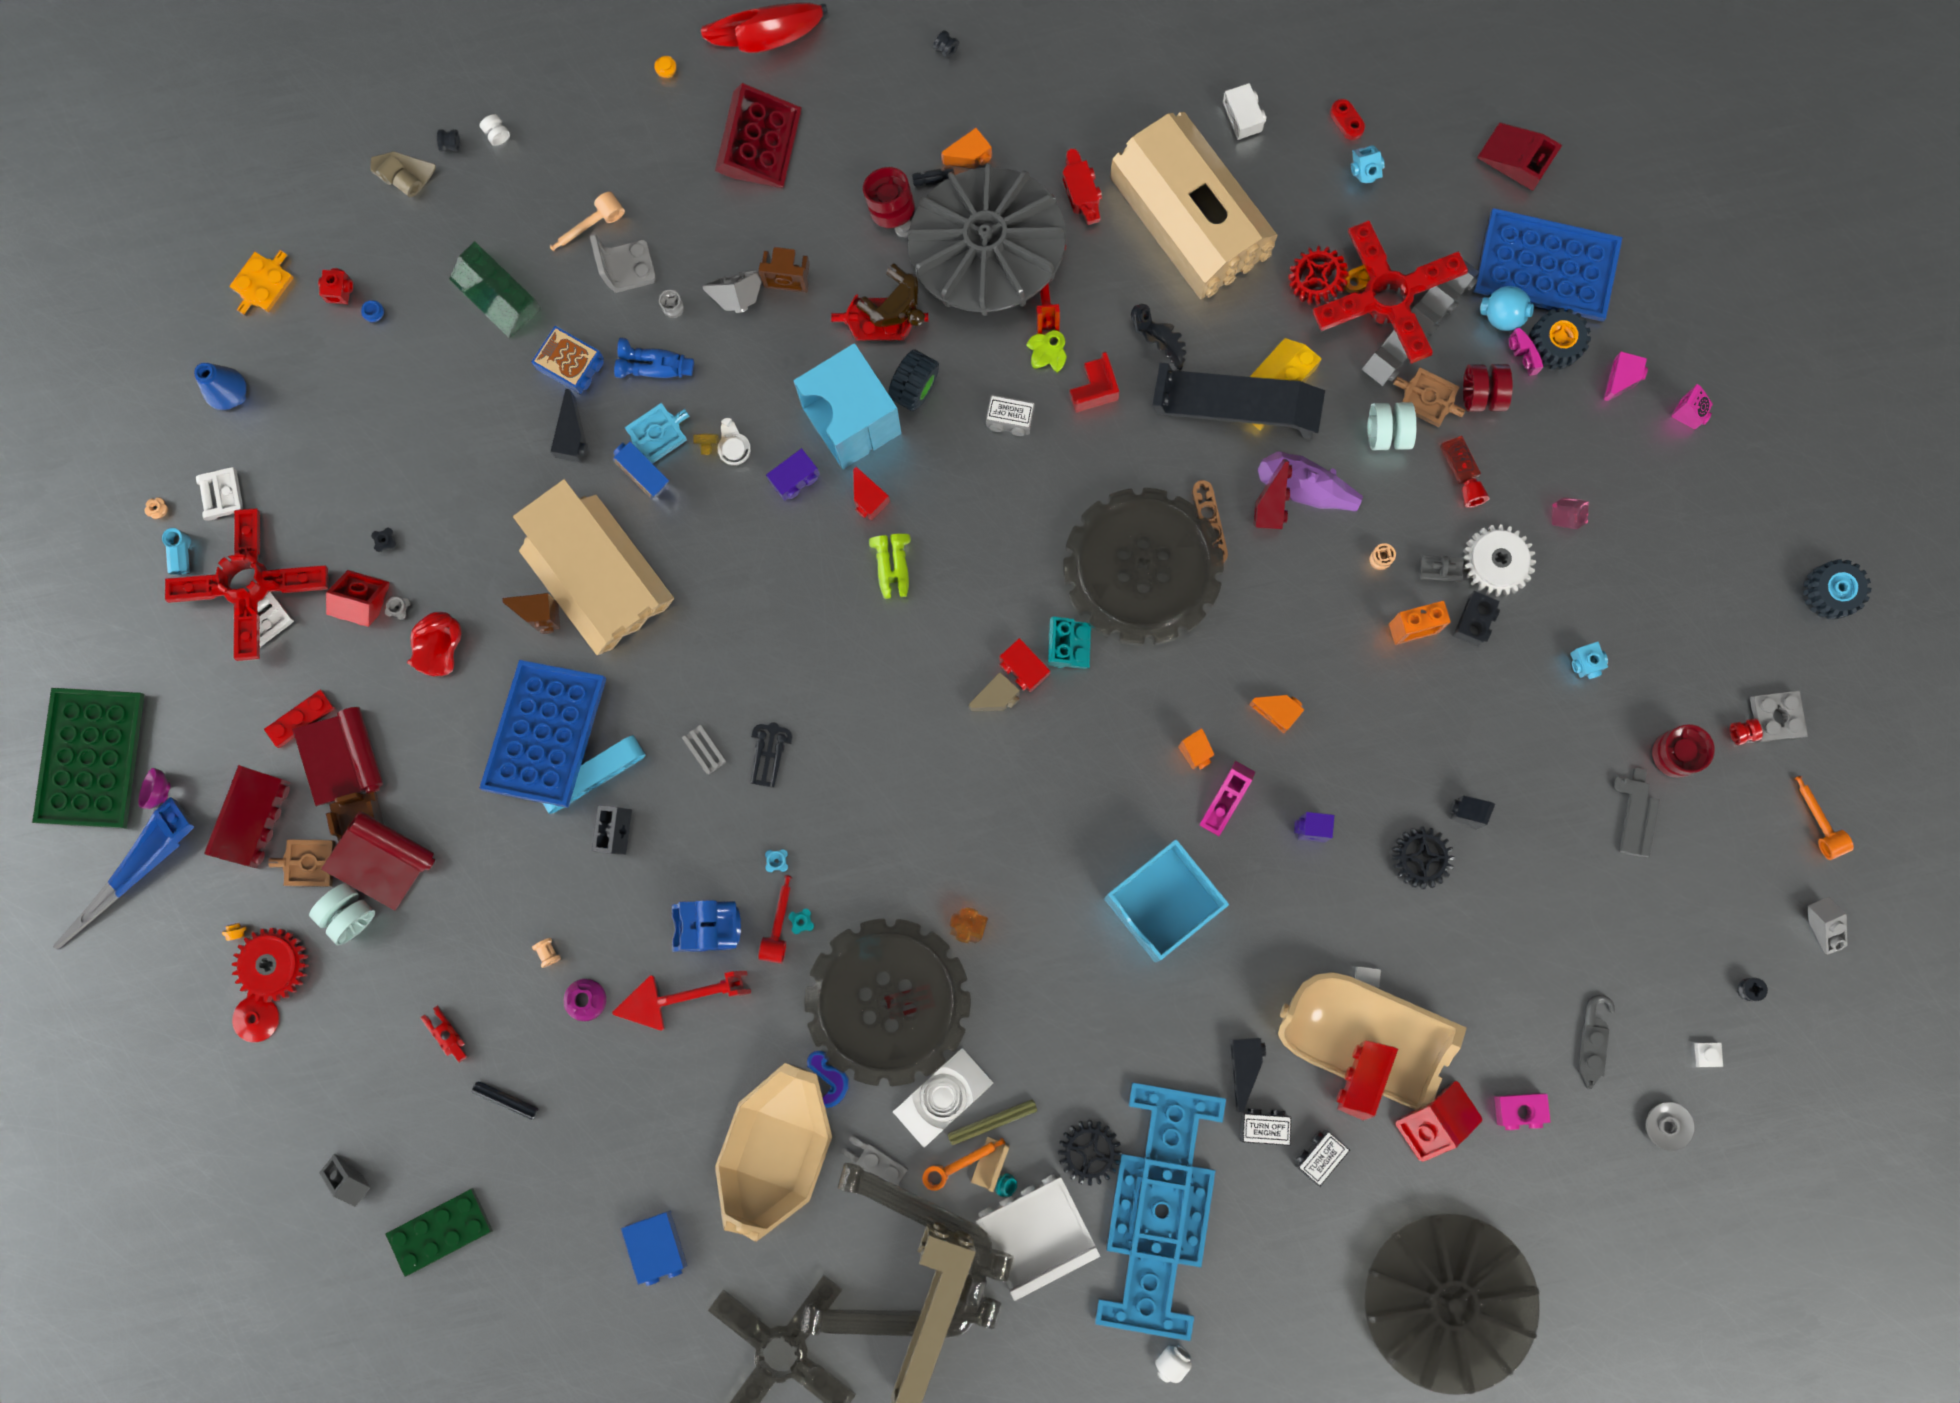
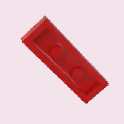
M320 689L264 728V731L275 747L281 748L295 738L292 729L315 723L336 708L325 692Z

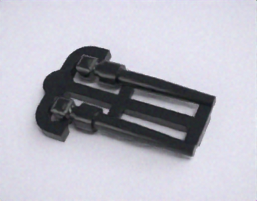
M772 722L769 725H756L752 731L751 737L758 738V741H756L755 745L756 752L751 784L774 788L781 755L784 752L785 745L783 743L792 744L793 736L789 729L779 727L777 723ZM760 729L768 730L770 733L767 752L762 751L765 746L764 739L767 733ZM778 732L786 733L787 738L784 734H778V744L775 745L776 753H772L775 734ZM761 756H766L761 781L756 780ZM772 757L775 758L773 764L771 782H766L770 759Z

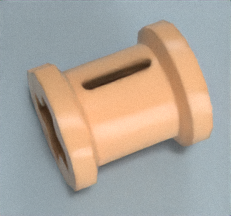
M551 938L544 939L532 946V949L537 951L542 961V968L548 967L561 959V956L556 954L551 944Z

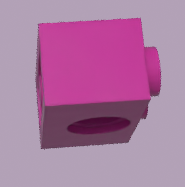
M1545 1093L1494 1096L1497 1125L1505 1126V1130H1519V1125L1527 1124L1530 1129L1543 1128V1123H1551L1548 1095ZM1522 1105L1527 1109V1114L1524 1118H1520L1518 1115V1109Z

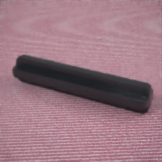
M478 1081L472 1088L473 1094L527 1119L534 1120L537 1116V1107Z

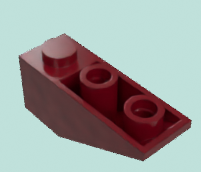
M1287 459L1281 461L1255 502L1253 522L1255 528L1283 529V523H1287L1288 510H1285V501H1289L1290 488L1287 487V479L1292 477V465H1289Z

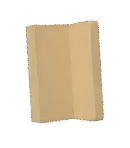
M987 1137L985 1145L990 1142L994 1144L998 1140ZM1005 1143L1004 1146L1002 1144L996 1147V1151L979 1159L971 1182L993 1192L1010 1145Z

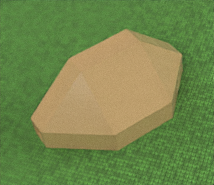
M784 1063L738 1103L715 1165L725 1231L742 1234L757 1242L810 1201L832 1139L817 1074Z

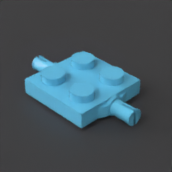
M660 403L627 425L625 429L631 436L633 445L653 464L687 441L680 429L679 423L690 416L685 409L673 416Z

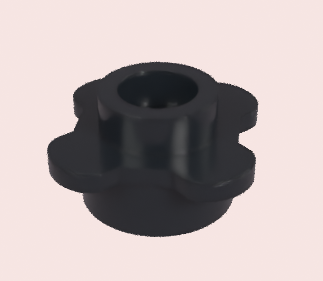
M385 528L384 531L380 532L374 531L371 534V538L374 539L375 551L382 552L383 550L395 548L396 542L392 536L393 530L391 528Z

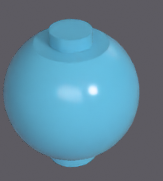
M1515 286L1501 287L1495 290L1490 298L1484 297L1481 303V315L1488 316V321L1491 325L1503 331H1512L1523 326L1528 317H1532L1534 309L1526 292Z

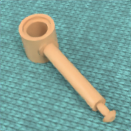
M612 192L601 194L594 202L597 211L558 238L557 243L554 245L550 244L551 250L555 251L560 245H566L602 218L607 223L619 220L624 215L625 210Z

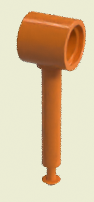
M1803 776L1796 777L1795 780H1797L1801 787L1799 790L1825 837L1818 841L1822 854L1828 860H1833L1853 851L1854 845L1848 833L1844 830L1833 831L1809 786H1805L1801 778Z
M1001 1138V1140L994 1144L990 1142L945 1167L939 1164L929 1166L922 1177L925 1187L932 1191L941 1189L949 1179V1175L996 1151V1147L1002 1144L1005 1146L1004 1138ZM930 1172H939L942 1177L941 1182L938 1184L932 1183L929 1179Z

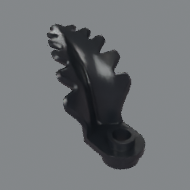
M1147 304L1135 305L1131 311V320L1134 322L1136 332L1143 335L1146 342L1156 343L1159 351L1165 350V355L1168 358L1170 357L1171 363H1174L1177 369L1182 370L1183 363L1186 360L1183 358L1186 355V350L1182 349L1186 346V343L1178 341L1182 334L1180 332H1172L1174 329L1172 324L1153 322L1150 308Z

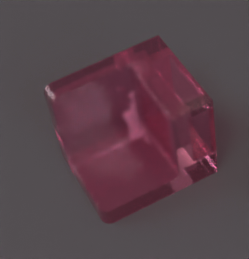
M1566 497L1561 498L1553 503L1552 524L1572 529L1582 527L1588 523L1589 501Z

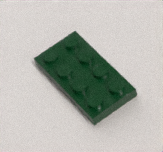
M474 1188L385 1233L401 1271L404 1277L489 1234L493 1230Z

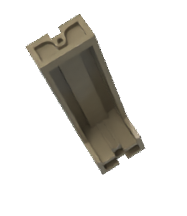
M927 1223L918 1248V1252L921 1253L919 1264L936 1271L891 1394V1403H922L976 1253L973 1239L966 1232L957 1230L954 1233L947 1230L948 1228L940 1223H934V1225Z

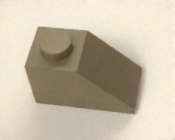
M999 672L968 705L969 709L972 712L1004 711L1007 707L1011 709L1020 700L1018 697L1020 690Z

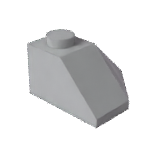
M746 270L739 272V275L717 278L705 284L703 289L725 311L735 310V313L747 311L748 306L754 304L758 296L762 281L759 270Z

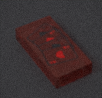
M1463 436L1441 443L1440 447L1459 484L1480 477L1481 472Z

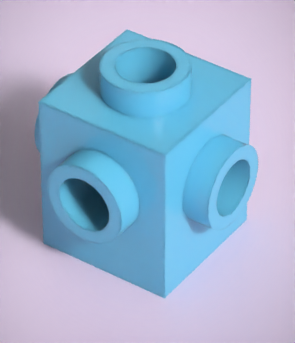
M1374 145L1352 150L1353 163H1351V171L1353 176H1356L1363 183H1371L1375 179L1383 177L1384 159L1381 156V152Z
M1599 642L1577 648L1570 653L1573 659V670L1575 673H1578L1580 678L1586 676L1589 679L1602 675L1601 671L1608 668V657L1601 650Z

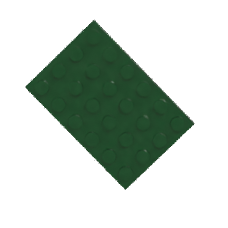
M51 688L32 823L127 829L145 694L138 692Z

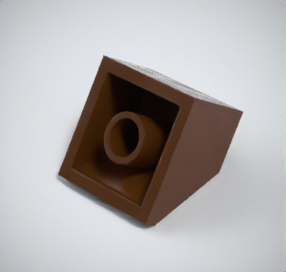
M549 593L502 598L503 603L534 629L540 631L541 634H550L555 629H560L559 605Z

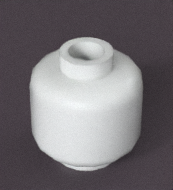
M1179 1345L1168 1346L1156 1360L1157 1374L1164 1382L1179 1383L1189 1372L1192 1364L1188 1351Z

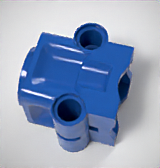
M707 900L678 902V904L672 905V919L675 925L672 952L735 949L738 945L741 935V918L735 901L717 902Z

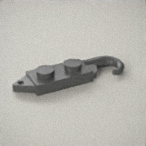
M1604 995L1592 997L1586 1007L1578 1072L1582 1074L1588 1089H1592L1599 1078L1605 1074L1609 1028L1605 1021L1595 1018L1596 1006L1598 1003L1604 1002L1608 1004L1611 1013L1615 1012V1006L1613 1001Z

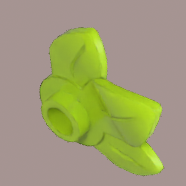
M1053 330L1046 335L1036 334L1029 339L1026 345L1031 350H1034L1031 357L1033 368H1041L1048 364L1056 372L1063 368L1067 356L1063 349L1065 337L1061 332ZM1054 337L1057 338L1058 343L1051 345L1050 340Z

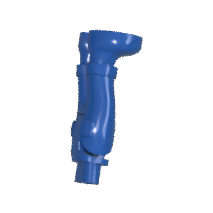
M619 338L617 347L619 359L615 361V378H624L628 374L654 378L692 376L694 359L685 358V355L680 356V354L663 349H634L631 347L628 339ZM626 360L652 362V364L629 363Z

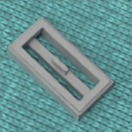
M701 725L697 726L695 730L690 731L688 735L682 737L707 775L727 763ZM698 733L702 734L720 760L718 763L714 761L697 736ZM691 738L695 740L712 767L708 768L690 742Z

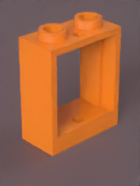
M1440 601L1399 612L1389 623L1394 643L1397 645L1439 634L1451 621L1445 602Z

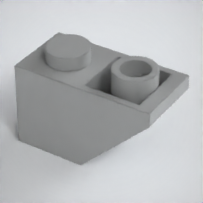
M1830 897L1809 905V924L1823 952L1829 955L1847 947V914Z

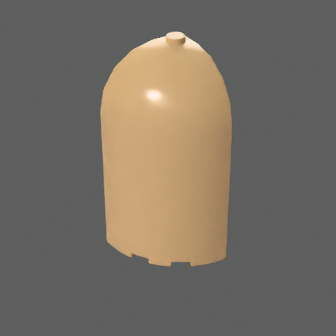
M1332 972L1317 974L1302 983L1290 1004L1285 1003L1279 1015L1283 1019L1278 1036L1283 1045L1296 1056L1342 1078L1345 1077L1348 1067H1352L1355 1059L1352 1058V1054L1357 1044L1360 1045L1364 1041H1371L1398 1048L1399 1050L1383 1096L1417 1110L1434 1101L1442 1081V1077L1438 1075L1444 1065L1447 1067L1450 1065L1454 1056L1461 1049L1467 1028L1358 979Z

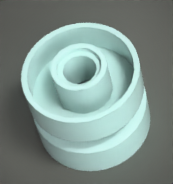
M1396 402L1393 411L1389 403L1371 404L1367 430L1370 447L1373 451L1389 450L1391 442H1393L1396 450L1413 449L1416 438V412L1412 402Z
M342 883L326 893L313 906L309 916L320 928L327 927L326 935L336 945H342L358 935L375 916V911L365 900L357 901L359 894L350 885Z

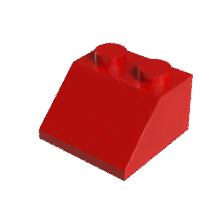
M347 570L326 592V615L369 627L380 614L390 582Z

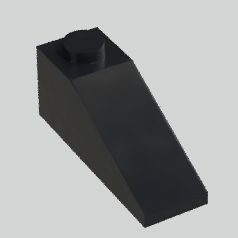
M565 389L550 452L555 458L581 463L582 457H585L587 454L588 445L575 396L570 389Z
M1261 1038L1230 1040L1237 1112H1244L1262 1066L1263 1057H1266V1046L1264 1042L1261 1043Z

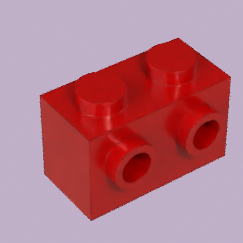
M1020 638L999 656V661L1001 662L999 666L1005 673H1012L1016 678L1015 683L1023 691L1027 689L1031 693L1050 676L1051 671Z

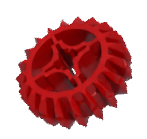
M1318 245L1314 252L1309 247V254L1307 255L1301 252L1300 256L1302 259H1294L1296 266H1290L1292 274L1288 276L1289 280L1292 281L1289 285L1291 289H1294V295H1300L1299 299L1301 302L1307 299L1308 305H1312L1316 301L1317 306H1320L1322 300H1325L1327 304L1330 297L1337 300L1336 292L1343 294L1342 286L1348 285L1346 278L1349 277V272L1346 271L1348 268L1347 263H1343L1344 257L1342 255L1338 256L1336 250L1330 253L1328 246L1322 251ZM1316 262H1325L1322 265L1316 264ZM1308 267L1310 273L1305 277L1306 280L1301 283L1302 274ZM1336 269V270H1337L1336 277H1335L1334 281L1332 282V284L1330 285L1329 282H1328V278L1332 275V272ZM1314 271L1316 272V274H1320V276L1322 274L1323 280L1321 278H1315ZM1315 287H1320V288H1322V290H1312V289L1315 288Z

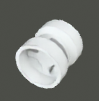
M489 115L481 121L480 128L485 134H488V139L492 145H501L510 137L508 129L502 126V121L498 115Z

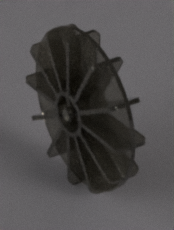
M1436 1214L1412 1221L1391 1235L1380 1248L1371 1267L1368 1269L1364 1307L1372 1339L1382 1356L1393 1369L1410 1382L1424 1389L1443 1394L1461 1395L1475 1394V1392L1490 1388L1514 1374L1513 1371L1526 1357L1534 1339H1537L1540 1292L1539 1288H1537L1533 1272L1520 1249L1505 1234L1479 1219L1459 1214Z

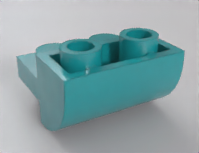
M1051 617L1049 623L1048 665L1058 668H1090L1091 623L1077 622L1070 618Z

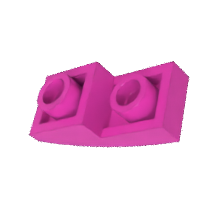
M1516 328L1509 337V347L1514 351L1515 357L1523 356V366L1528 370L1529 376L1537 375L1543 368L1540 355L1528 335L1521 328Z

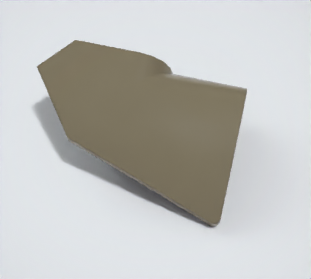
M394 151L371 157V172L388 185L393 184L408 197H414L418 194L436 169L435 164Z

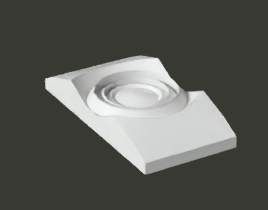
M961 1048L898 1106L893 1113L919 1143L925 1147L983 1094L993 1082L967 1052Z

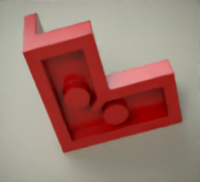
M1103 352L1100 359L1084 363L1089 384L1070 389L1069 391L1076 413L1118 401L1120 391L1107 352Z

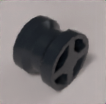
M943 30L933 43V48L936 51H941L947 59L955 53L959 46V40L951 38L950 33L946 30Z
M439 129L437 131L439 151L446 152L447 149H451L453 152L459 151L460 137L458 130L451 129L450 132H446L444 129Z
M1746 978L1739 982L1737 991L1743 1000L1753 1002L1763 1000L1768 993L1766 983L1759 978Z

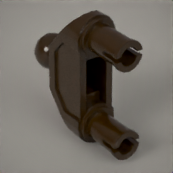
M895 263L890 265L893 270L888 268L886 275L896 281L899 286L883 304L878 307L866 296L861 298L864 304L860 300L857 303V308L870 317L871 323L878 327L902 324L906 319H908L911 325L920 326L925 320L923 311L916 309L918 307L917 277L910 273L907 274Z

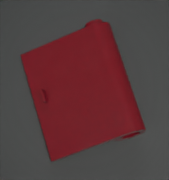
M360 707L346 708L337 713L338 716L292 729L316 807L333 802L335 798L355 792H366V794L377 792L380 790L379 787L383 785Z
M359 811L321 870L395 911L419 873L425 869L429 871L436 859L433 858L434 852L368 814Z

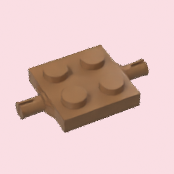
M1420 367L1410 382L1397 376L1393 384L1405 390L1402 402H1412L1414 404L1416 417L1437 427H1440L1444 417L1449 412L1462 418L1466 409L1454 404L1459 386Z
M287 840L286 852L283 858H270L269 862L278 863H269V867H283V886L333 887V876L321 870V868L335 848L336 841Z

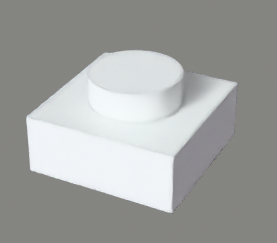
M1694 1043L1696 1067H1723L1721 1043Z

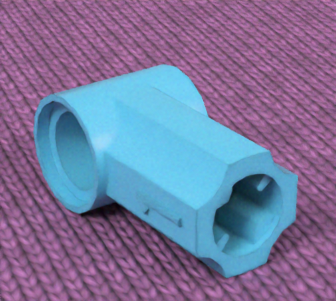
M169 528L162 535V542L166 546L168 574H187L190 572L188 548L191 545V539L188 534L176 528ZM179 535L178 543L174 544L175 537Z

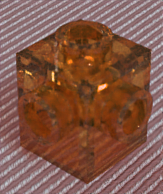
M962 908L951 917L949 926L952 929L950 934L956 936V940L969 943L970 941L976 944L982 940L988 917L979 915L975 909Z

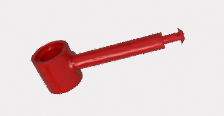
M789 875L784 876L786 878L784 886H781L771 937L762 938L758 956L759 960L783 963L787 942L781 940L780 935L790 893L789 882L792 877Z

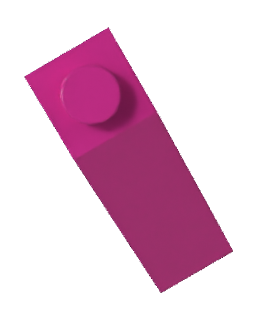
M1235 761L1199 825L1220 836L1252 782L1255 771Z

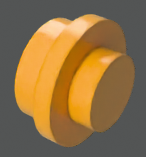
M662 56L655 62V71L663 78L673 76L676 71V63L669 56Z
M234 923L225 926L226 930L222 931L226 941L234 940L245 936L246 926Z

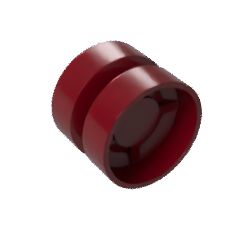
M883 167L867 176L863 183V193L872 220L884 228H895L908 222L915 212V202L905 173L894 167Z
M1686 724L1660 735L1653 745L1652 756L1655 765L1662 773L1670 777L1682 778L1707 768L1713 760L1715 746L1707 731L1699 726Z

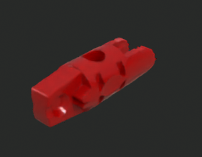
M437 1005L433 1010L435 1015L442 1021L440 1025L435 1028L430 1018L425 1014L420 1019L437 1040L446 1056L453 1054L460 1063L467 1058L461 1049L465 1043ZM449 1032L450 1037L443 1040V1034Z

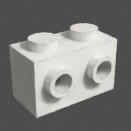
M1250 83L1225 91L1223 104L1237 139L1262 132L1266 122V115L1263 109L1260 110L1258 95L1255 90L1252 91Z

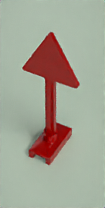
M1047 283L1040 290L1042 305L1037 306V334H1042V330L1049 329L1060 331L1059 304H1051L1049 283Z
M747 971L724 973L725 979L721 980L720 983L663 997L658 996L655 977L650 975L612 1014L663 1031L665 1027L661 1012L662 1006L721 992L723 994L728 993L729 996L751 994V989L743 988L741 979L742 976L748 974Z

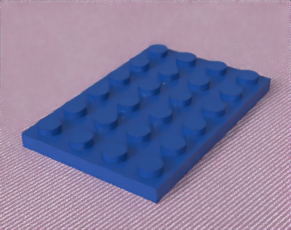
M1493 208L1489 217L1478 268L1479 274L1476 278L1478 282L1475 284L1474 293L1491 296L1495 290L1501 287L1515 286L1526 292L1530 298V304H1533V306L1549 310L1554 309L1555 311L1559 308H1564V312L1571 309L1574 315L1579 313L1581 317L1604 322L1607 317L1623 237Z
M519 660L479 789L568 808L605 686V676Z

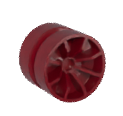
M1468 364L1463 378V403L1466 411L1483 412L1486 405L1491 412L1507 411L1511 404L1513 390L1512 372L1509 364H1491L1488 371L1485 364Z

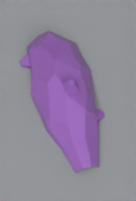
M1280 451L1262 459L1258 473L1260 481L1266 485L1283 459H1287L1289 465H1292V477L1287 479V487L1290 488L1289 499L1294 502L1319 509H1342L1357 511L1361 504L1363 496L1338 478L1335 469L1327 471L1303 456Z

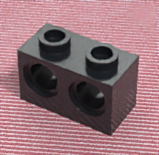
M1473 591L1467 599L1453 636L1475 646L1487 642L1492 633V630L1489 629L1491 622H1495L1500 613V609L1497 608L1500 601ZM1478 605L1485 606L1487 614L1480 613ZM1470 625H1474L1478 628V635H1475L1470 631Z

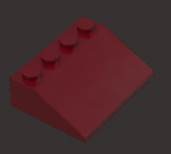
M742 83L733 91L715 171L733 179L783 188L802 107Z
M238 765L204 854L240 865L258 868L264 860L265 847L272 839V829L275 821L281 815L283 800L289 794L290 782Z

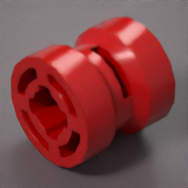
M1756 718L1748 719L1745 723L1735 722L1730 725V735L1736 745L1745 744L1749 740L1755 742L1762 739V727Z

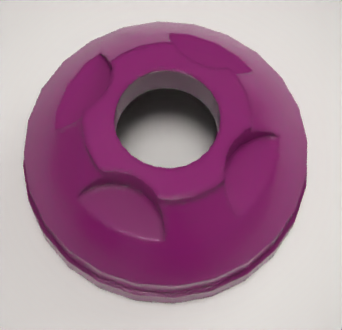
M151 768L146 774L139 793L138 804L140 808L152 809L166 801L171 784L162 770Z
M580 979L573 982L567 988L563 1003L565 1010L572 1018L579 1021H590L597 1018L603 1012L607 997L604 988L598 982L591 979ZM580 993L587 994L589 998L588 1004L584 1007L576 1004V997Z

